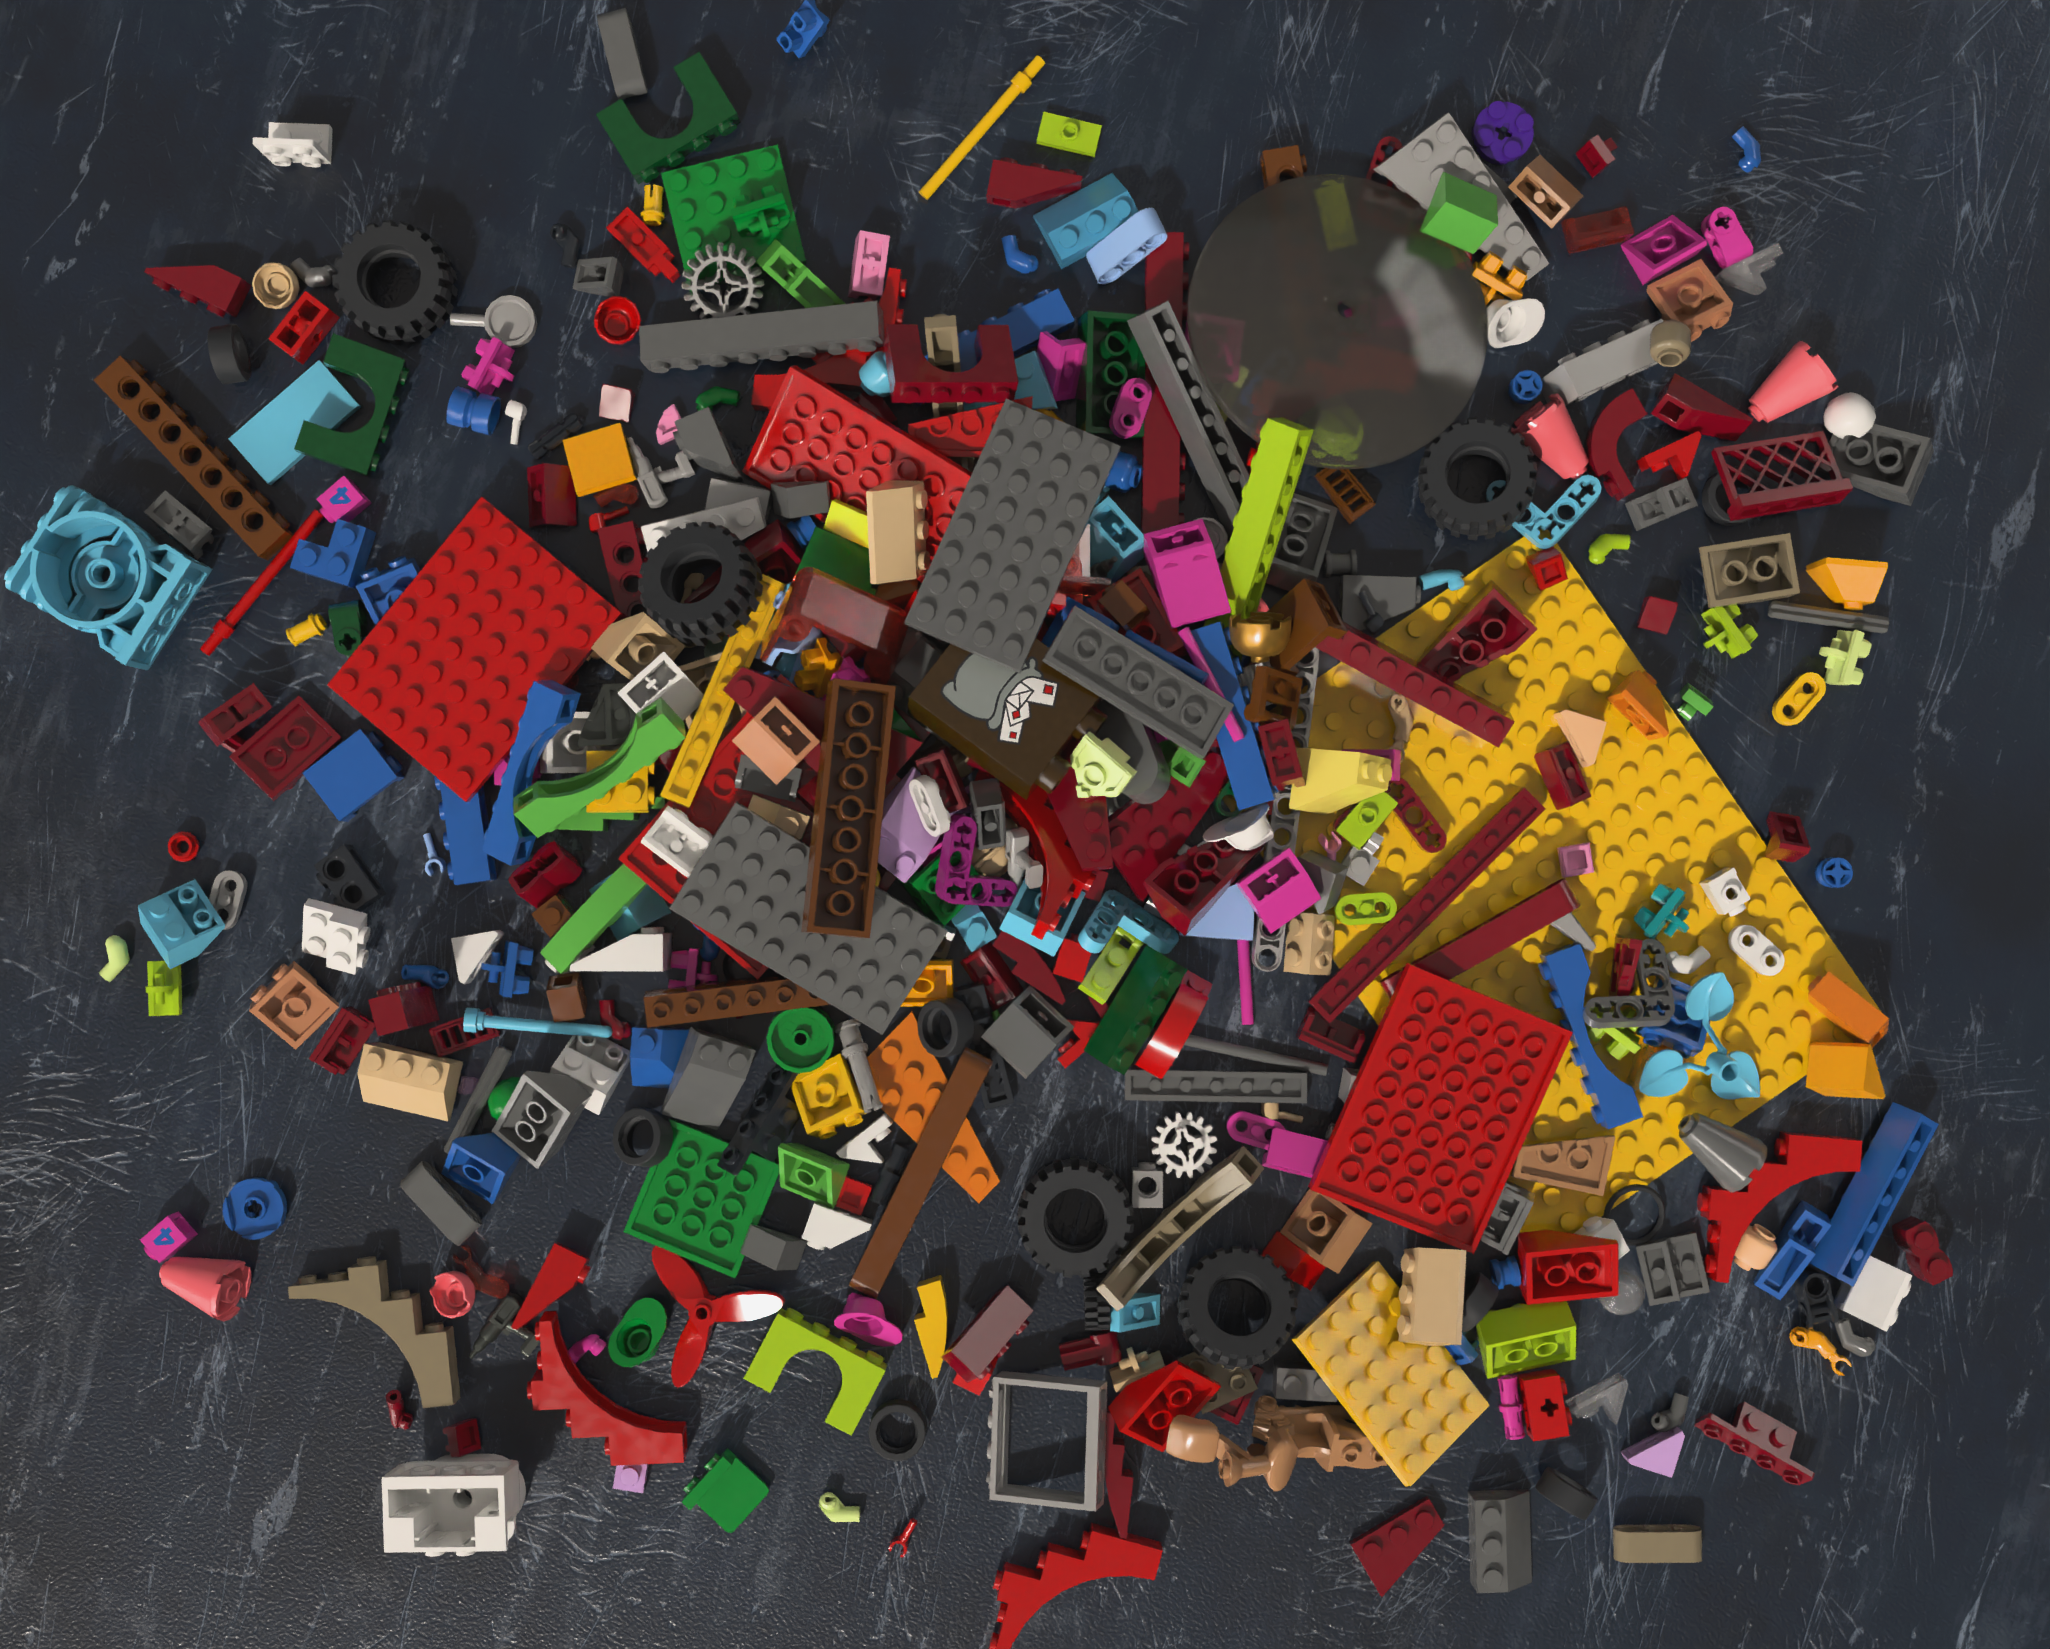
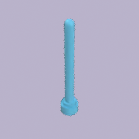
M468 1007L465 1010L463 1022L464 1032L472 1033L484 1030L485 1027L609 1038L613 1033L611 1027L604 1025L486 1015V1012H480L479 1008Z

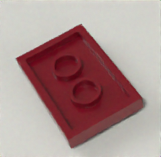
M297 696L229 757L268 797L275 801L303 776L305 770L328 754L343 739L300 696Z

